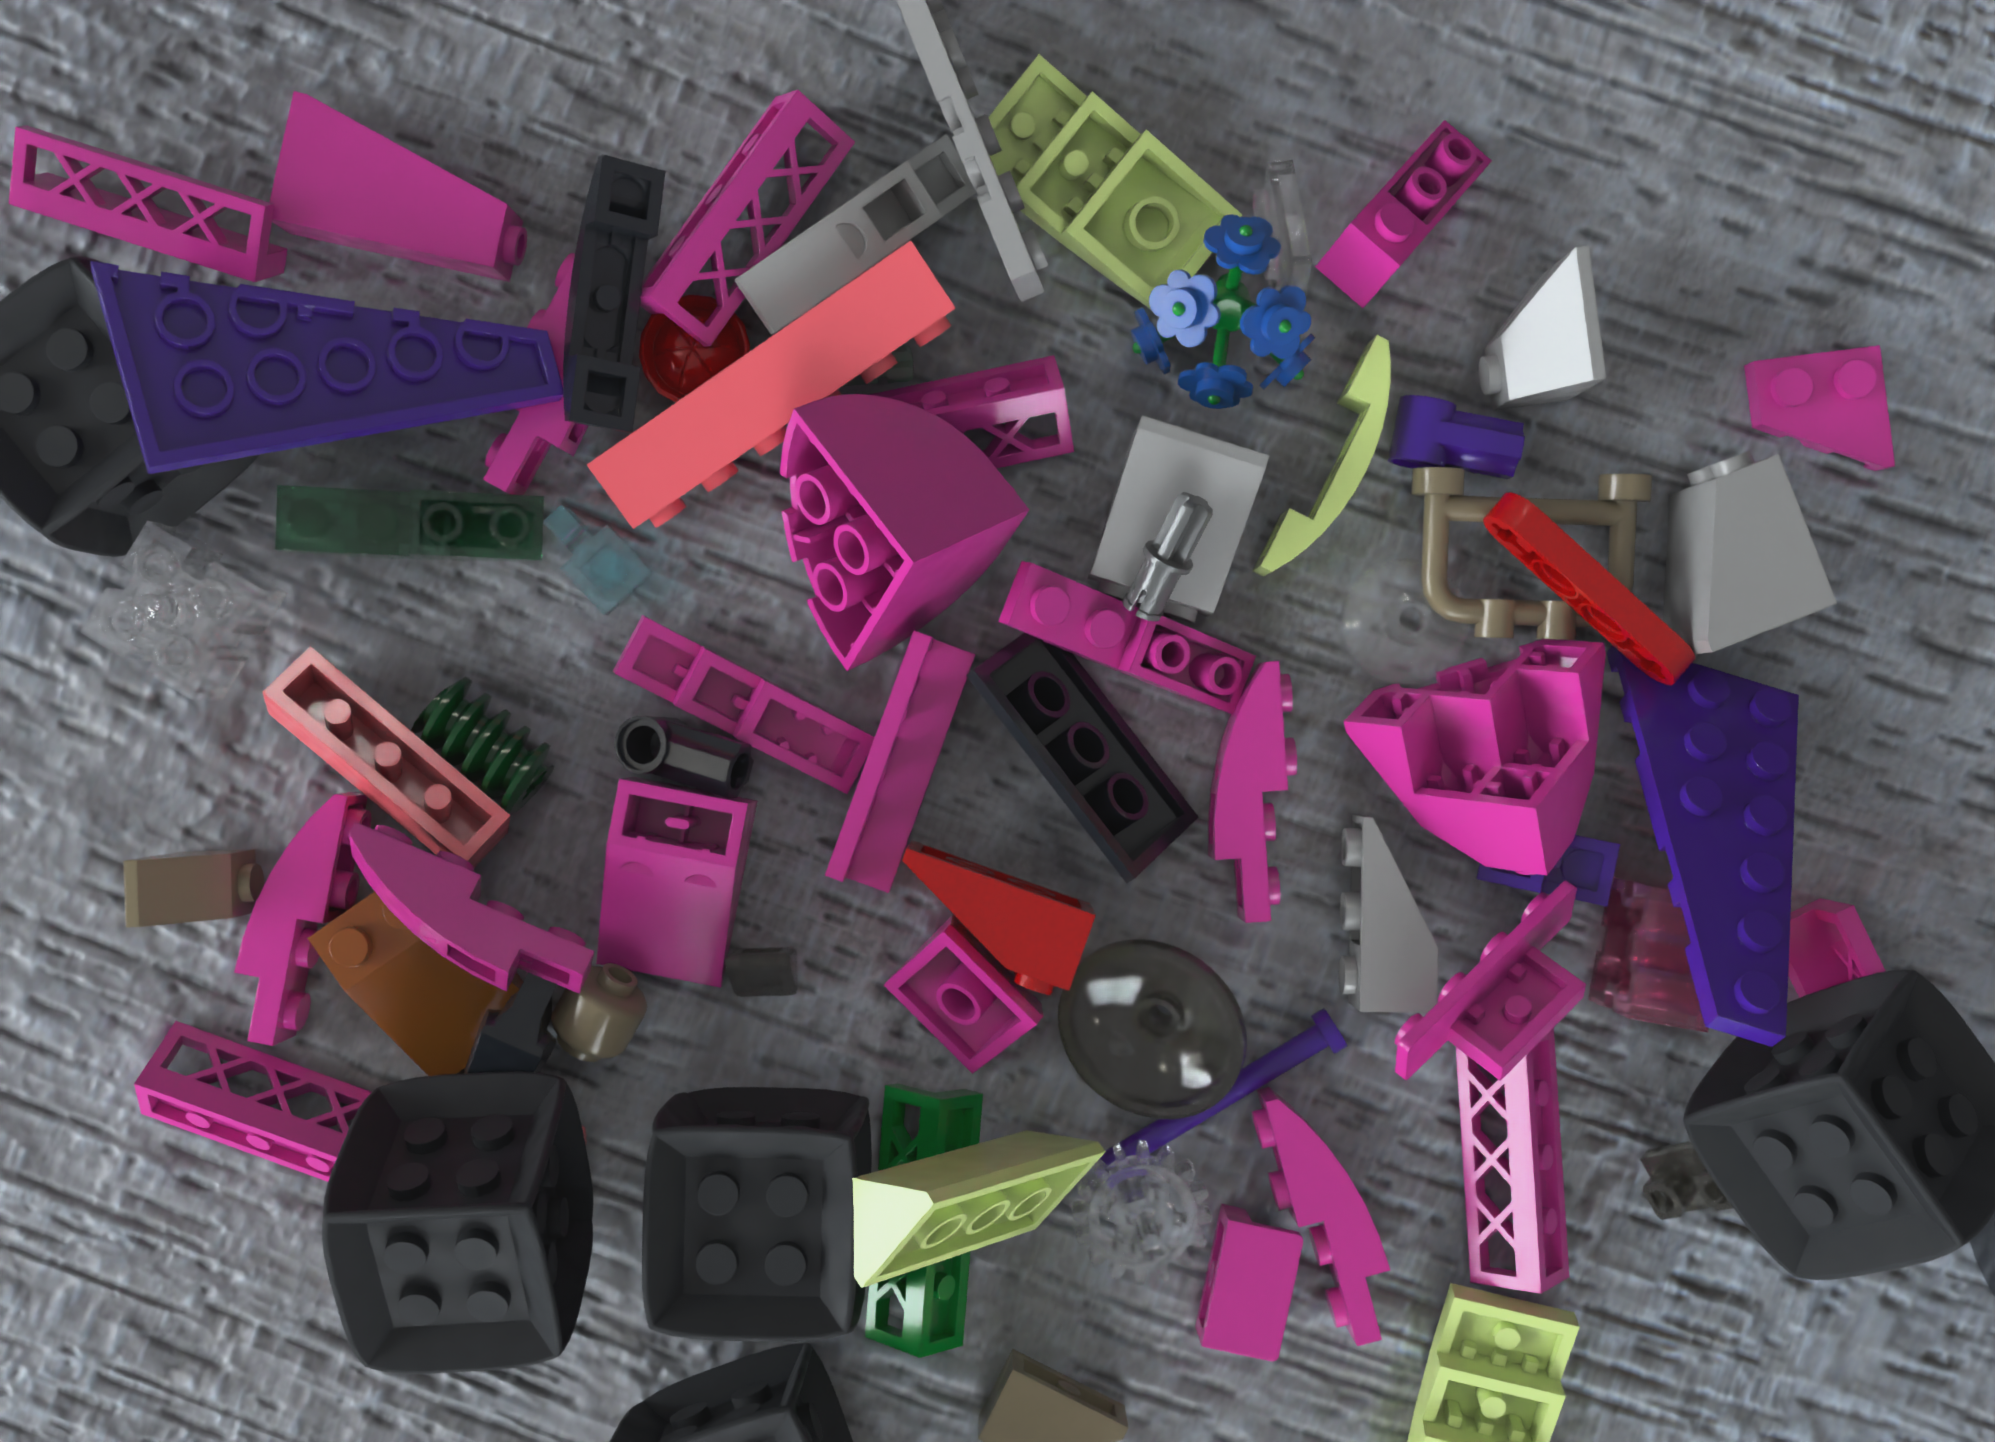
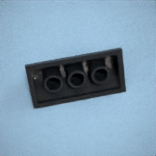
M1023 633L966 675L1126 883L1135 879L1199 818L1073 653Z

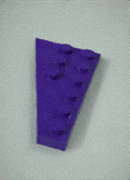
M91 261V272L148 474L557 402L563 397V385L549 335L545 330L467 318L464 322L420 316V311L395 307L392 311L355 306V301L240 284L235 288L190 281V276L167 272H161V276L119 270V265Z
M1612 645L1606 654L1611 672H1619L1624 696L1619 701L1624 722L1632 723L1640 754L1635 759V764L1658 850L1667 852L1673 879L1668 883L1673 907L1682 908L1691 943L1685 948L1705 1027L1773 1047L1786 1037L1799 695L1693 662L1673 685H1665L1642 672Z

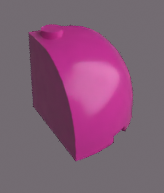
M843 394L816 400L793 410L783 442L780 475L785 478L790 477L792 507L782 511L786 540L792 562L803 559L810 583L816 596L806 600L831 649L846 671H849L910 637L914 630H920L954 603L995 561L1030 509L977 445L954 426L922 408L893 398L877 395Z

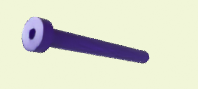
M1323 1008L1311 1015V1018L1315 1025L1105 1150L1106 1152L1094 1164L1100 1177L1111 1178L1325 1048L1330 1047L1332 1052L1336 1054L1348 1047L1328 1012Z

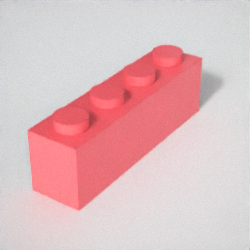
M311 646L262 692L268 713L435 855L439 851L450 852L467 860L475 868L508 833L511 817L509 813Z

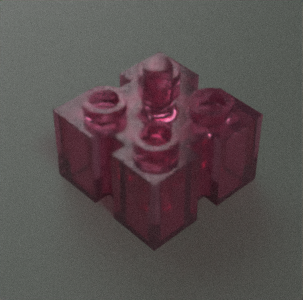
M1614 877L1608 907L1604 906L1601 926L1606 928L1602 951L1596 950L1588 1000L1602 1007L1612 1008L1613 1012L1628 1019L1708 1033L1709 1028L1705 1027L1685 952V948L1691 942L1682 908L1673 907L1668 886Z

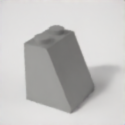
M1142 415L1132 436L1087 579L1100 583L1099 592L1122 601L1126 593L1129 592L1146 558L1143 553L1145 544L1156 539L1176 497L1182 492L1190 493L1205 499L1213 509V515L1190 557L1193 562V568L1189 574L1181 575L1163 609V615L1195 623L1197 614L1204 616L1213 614L1270 455Z
M1747 451L1687 474L1691 486L1670 494L1663 622L1691 647L1694 654L1718 651L1837 604L1779 454L1754 462L1751 452Z

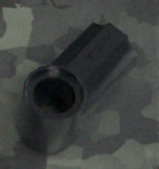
M635 716L627 719L619 727L615 736L614 749L617 759L624 768L633 773L654 774L731 799L737 798L743 786L749 782L754 763L750 744L688 726L678 718ZM655 732L659 735L661 742L660 751L656 758H654L650 749L651 738Z

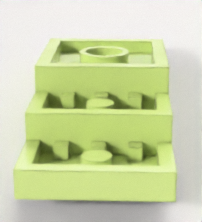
M1038 54L988 117L1002 150L990 157L998 176L1008 171L1011 172L1025 207L1020 211L1066 248L1148 308H1150L1149 296L1151 291L1156 286L1167 284L1168 276L1171 272L1183 269L1193 277L1213 253L1204 245L1203 239L1207 229L1212 226H1220L1222 218L1226 215L1242 216L1236 208L1147 129L1140 134L1093 91L1086 96L1040 54Z
M1450 1283L1429 1352L1407 1442H1550L1566 1397L1561 1378L1580 1328L1575 1313Z

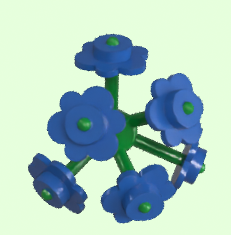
M1230 214L1222 218L1220 226H1212L1206 230L1203 239L1205 247L1217 254V264L1225 269H1229V272L1220 276L1217 282H1214L1210 276L1205 274L1191 277L1183 269L1171 272L1168 276L1167 284L1156 286L1149 296L1151 310L1160 317L1157 321V330L1149 320L1143 307L1134 311L1139 326L1130 330L1134 341L1132 349L1134 353L1140 354L1146 365L1156 361L1164 375L1170 372L1171 364L1162 343L1176 337L1181 345L1196 347L1206 339L1207 328L1212 327L1217 330L1212 363H1199L1196 365L1195 370H1185L1178 376V385L1180 388L1189 391L1190 399L1211 409L1234 407L1239 404L1240 398H1246L1253 394L1252 383L1246 381V371L1236 365H1226L1231 332L1241 329L1244 335L1251 338L1250 349L1255 355L1260 357L1270 355L1279 364L1259 385L1263 390L1274 379L1283 387L1293 378L1295 380L1302 379L1304 376L1303 368L1312 360L1303 350L1315 337L1310 334L1301 344L1299 337L1300 334L1307 332L1311 326V316L1304 311L1306 305L1304 291L1294 285H1287L1279 291L1272 287H1266L1258 293L1256 303L1251 301L1248 288L1241 282L1243 272L1252 275L1265 272L1270 259L1276 258L1281 250L1280 242L1272 237V225L1261 217H1239Z

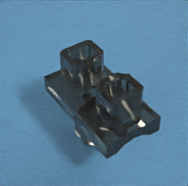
M1690 1141L1648 1149L1640 1158L1650 1176L1643 1186V1192L1655 1214L1661 1220L1681 1217L1687 1211L1714 1208L1720 1211L1733 1208L1699 1159Z

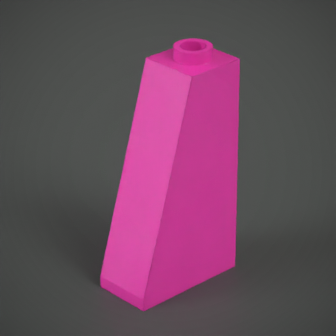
M293 92L269 203L274 204L272 217L274 224L287 233L510 282L513 266H519L524 259L527 247V231L525 227H522L523 220L508 204L305 93Z

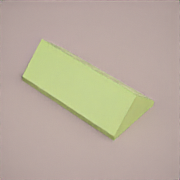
M1026 1130L853 1178L855 1279L860 1287L863 1288L1035 1230L1106 1151L1098 1141Z

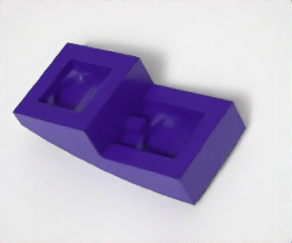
M1575 835L1573 842L1547 876L1539 874L1521 875L1512 870L1485 867L1479 863L1476 879L1538 893L1545 892L1546 894H1551L1563 881L1567 880L1577 887L1575 900L1608 907L1621 844Z

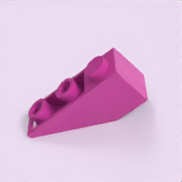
M1444 120L1354 218L1315 267L1360 307L1364 308L1492 160L1474 146L1471 140Z

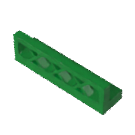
M898 1083L885 1085L878 1171L979 1144L983 1093L968 1089L934 1093ZM906 1104L920 1107L919 1132L913 1140L904 1126ZM970 1252L869 1285L865 1337L918 1358L963 1346ZM896 1294L904 1310L903 1330L888 1325L890 1297Z

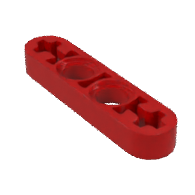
M1506 492L1484 517L1485 527L1500 544L1646 675L1665 685H1673L1695 660V654L1691 647L1532 502L1518 494Z

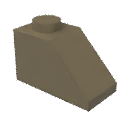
M255 849L175 852L124 860L126 928L228 919L251 914L264 887L263 870L256 863Z
M1014 1349L1011 1350L978 1417V1439L983 1442H1117L1123 1440L1129 1428L1125 1405Z

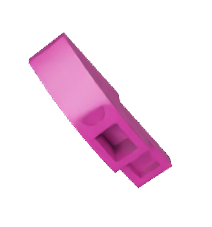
M570 253L564 259L557 272L555 286L558 290L547 310L543 308L538 310L527 328L548 332L562 385L566 316L575 253ZM563 397L557 402L516 409L520 413L509 433H501L489 448L485 459V466L489 469L483 478L484 481L522 499L551 445L574 457L589 425L565 421Z
M1021 561L998 622L1115 671L1233 715L1256 655L1164 616L1159 621H1147L1136 616L1139 610L1137 607L1130 612L1125 608L1121 600L1034 563Z
M1279 661L1257 664L1247 680L1236 709L1227 721L1218 749L1210 788L1208 856L1214 860L1234 859L1237 916L1245 923L1271 921L1270 905L1280 904L1281 894L1278 869L1276 866L1268 867L1266 841H1275L1276 839L1275 812L1272 803H1263L1262 792L1288 790L1287 776L1297 774L1295 740L1293 737L1285 738L1283 712H1291L1293 707L1292 683L1289 674H1280Z
M348 792L334 794L308 819L288 844L270 872L254 905L242 938L234 973L259 977L247 1039L249 1042L274 1046L296 1036L297 1031H300L306 1023L311 1005L310 994L305 993L309 968L315 966L319 958V954L307 938L318 931V923L323 924L333 921L346 912V910L353 907L358 895L360 879L359 874L353 872L355 860L352 857L349 832L355 822L371 828V812L365 810L368 797L363 793Z
M354 823L349 832L352 857L368 884L387 908L414 935L437 953L473 976L504 991L508 990L519 968L580 994L591 971L594 951L585 947L586 943L580 936L560 927H550L548 931L526 923L523 921L524 916L518 910L499 901L490 900L486 905L479 903L481 875L475 873L473 865L462 857L446 851H439L435 856L412 846L413 842L408 836L389 826L376 825L375 829H372L360 823Z
M1270 1087L1259 1089L1257 1093L1262 1109L1252 1111L1251 1113L1261 1148L1272 1147L1278 1170L1269 1172L1268 1178L1278 1211L1289 1209L1299 1228L1315 1223L1319 1224L1309 1228V1235L1319 1266L1329 1264L1335 1287L1325 1289V1295L1335 1327L1346 1326L1357 1346L1380 1341L1382 1337L1366 1277L1391 1270L1380 1236L1369 1211L1348 1173L1310 1124L1294 1107Z

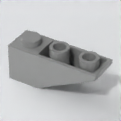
M1352 814V827L1344 828L1341 836V860L1343 866L1351 867L1350 892H1342L1340 898L1342 930H1350L1349 956H1341L1339 960L1338 980L1340 993L1348 994V1003L1360 1012L1428 1013L1438 1003L1439 948L1374 818L1361 814Z

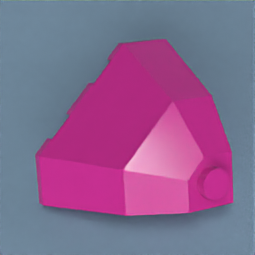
M1541 639L1519 646L1520 655L1517 659L1487 667V662L1483 658H1478L1435 671L1437 683L1412 689L1402 688L1399 683L1373 690L1343 721L1348 736L1421 827L1485 867L1512 870L1521 875L1539 874L1547 876L1574 840L1594 776L1606 658L1604 642Z

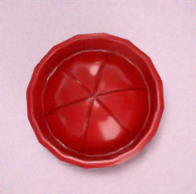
M686 295L677 302L703 325L717 307L716 299L709 296ZM735 312L711 346L700 344L665 314H651L641 333L639 358L645 377L656 391L662 396L677 402L750 351V342L744 323Z

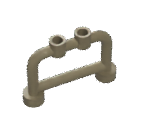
M1446 467L1413 468L1411 495L1424 496L1422 588L1426 600L1436 613L1449 621L1475 624L1474 637L1514 638V625L1537 626L1536 639L1576 640V627H1592L1564 601L1468 599L1454 595L1448 587L1447 581L1449 521L1483 522L1484 517L1501 497L1464 496L1465 469ZM1601 474L1598 481V500L1526 498L1556 524L1610 526L1608 572L1632 592L1634 584L1637 502L1651 501L1652 475Z

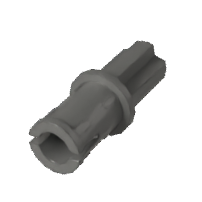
M1182 492L1176 497L1156 539L1145 544L1143 553L1146 558L1129 592L1126 593L1122 600L1123 605L1130 612L1134 610L1137 602L1141 603L1136 613L1137 617L1147 621H1159L1181 575L1189 574L1192 570L1193 562L1190 557L1213 515V509L1205 499Z

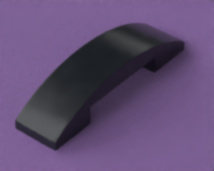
M604 154L598 156L592 176L572 269L564 341L565 421L631 433L633 432L641 367L632 365L641 301L640 296L642 293L648 240L658 236L666 171Z

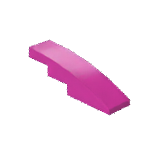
M644 615L641 616L613 669L616 675L672 702L676 707L732 734L736 739L750 744L752 747L845 794H848L875 738L826 710Z

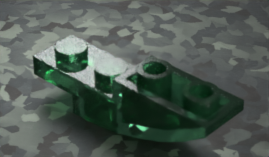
M277 485L275 550L278 552L347 555L348 557L384 559L542 561L544 496L411 489V492Z

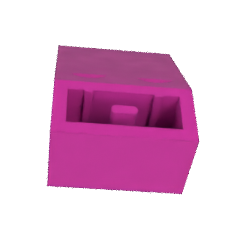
M638 777L619 779L606 844L596 964L605 965L613 963L631 971L719 988L722 987L758 800L742 797L731 799L701 789Z

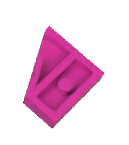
M1880 345L1757 360L1744 365L1752 428L1779 438L1790 436L1799 440L1803 446L1825 454L1835 452L1865 463L1864 468L1873 471L1895 467Z

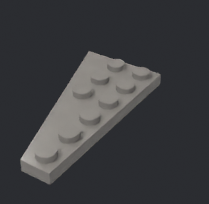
M896 0L936 100L942 109L951 132L954 134L952 139L973 188L976 189L978 202L1020 301L1023 302L1044 293L1045 291L1037 270L1048 266V263L1034 229L1023 233L1019 229L1013 213L1024 209V204L1011 172L1008 171L999 176L996 172L990 156L1002 150L988 115L984 114L978 118H975L968 99L979 95L941 0Z

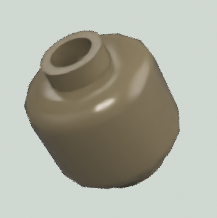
M607 963L603 967L591 966V971L580 994L565 988L551 1016L553 1029L557 1034V1041L563 1050L573 1057L587 1062L610 1059L625 1051L643 1020L648 1007L643 992L637 986L638 980L631 971L613 963Z

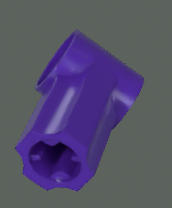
M1404 395L1400 397L1388 462L1410 469L1423 467L1461 468L1473 474L1477 473L1503 479L1514 477L1516 467L1522 457L1525 442L1523 433L1524 423L1457 411V405L1435 397Z

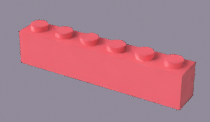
M910 240L597 456L587 466L633 529L648 519L657 528L687 507L681 496L701 483L705 490L710 492L734 476L739 470L733 461L754 447L761 457L784 441L787 430L785 425L789 423L794 408L826 397L842 395L838 389L858 375L862 377L866 384L873 381L898 363L892 354L894 350L914 338L919 347H922L950 328L952 325L946 315L956 309V307L913 241Z

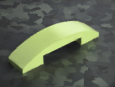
M1376 335L1365 346L1337 401V404L1359 414L1308 517L1291 508L1282 513L1252 570L1253 572L1264 577L1298 556L1326 531L1355 493L1375 453L1387 412L1391 383L1389 340Z

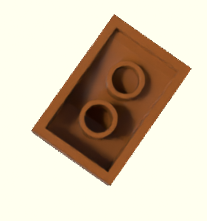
M375 891L307 938L346 994L428 1076L457 1074L466 1068L480 1024L487 1009L502 1010L510 997L518 992L523 984V980L516 972L508 990L504 991L473 976L444 958L414 935L387 908Z

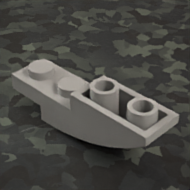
M945 134L734 280L769 333L773 335L977 193L976 189L973 188L957 149L948 135Z

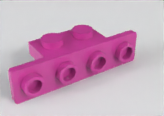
M1565 880L1550 895H1547L1545 892L1538 894L1525 909L1521 917V923L1509 934L1503 931L1496 934L1484 948L1480 962L1467 975L1463 972L1456 973L1441 990L1438 1003L1425 1016L1416 1013L1403 1024L1395 1038V1045H1397L1395 1072L1399 1076L1408 1080L1449 1041L1501 1081L1584 997L1586 983L1540 950L1570 921L1577 887Z

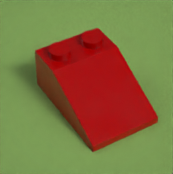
M914 840L910 842L905 850L902 861L1006 969L1014 971L1013 973L1016 975L1014 982L1016 984L1046 995H1051L1054 986L1070 990L1096 917L1089 902Z

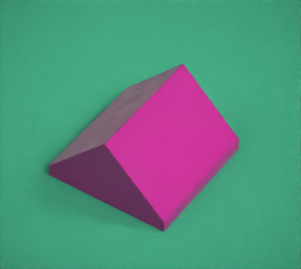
M953 915L884 984L972 1074L1035 1027L1043 1018L1041 1002L1027 988L1014 982L1015 976Z

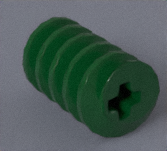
M464 677L445 688L429 703L414 722L411 731L414 734L423 731L420 739L433 750L443 747L440 756L452 766L464 762L460 773L472 783L484 778L480 790L488 797L494 799L504 794L500 807L510 815H513L538 792L553 772L555 766L552 765L548 768L544 764L551 746L544 742L530 751L526 750L524 746L531 729L523 726L508 735L504 730L512 713L505 709L489 719L485 713L492 697L488 693H484L471 702L467 701L465 697L472 684V680Z

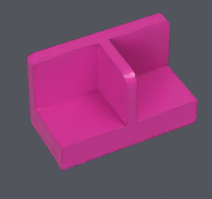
M1221 1204L1195 1324L1201 1347L1271 1362L1278 1360L1303 1246V1238L1299 1232L1252 1222L1246 1209Z

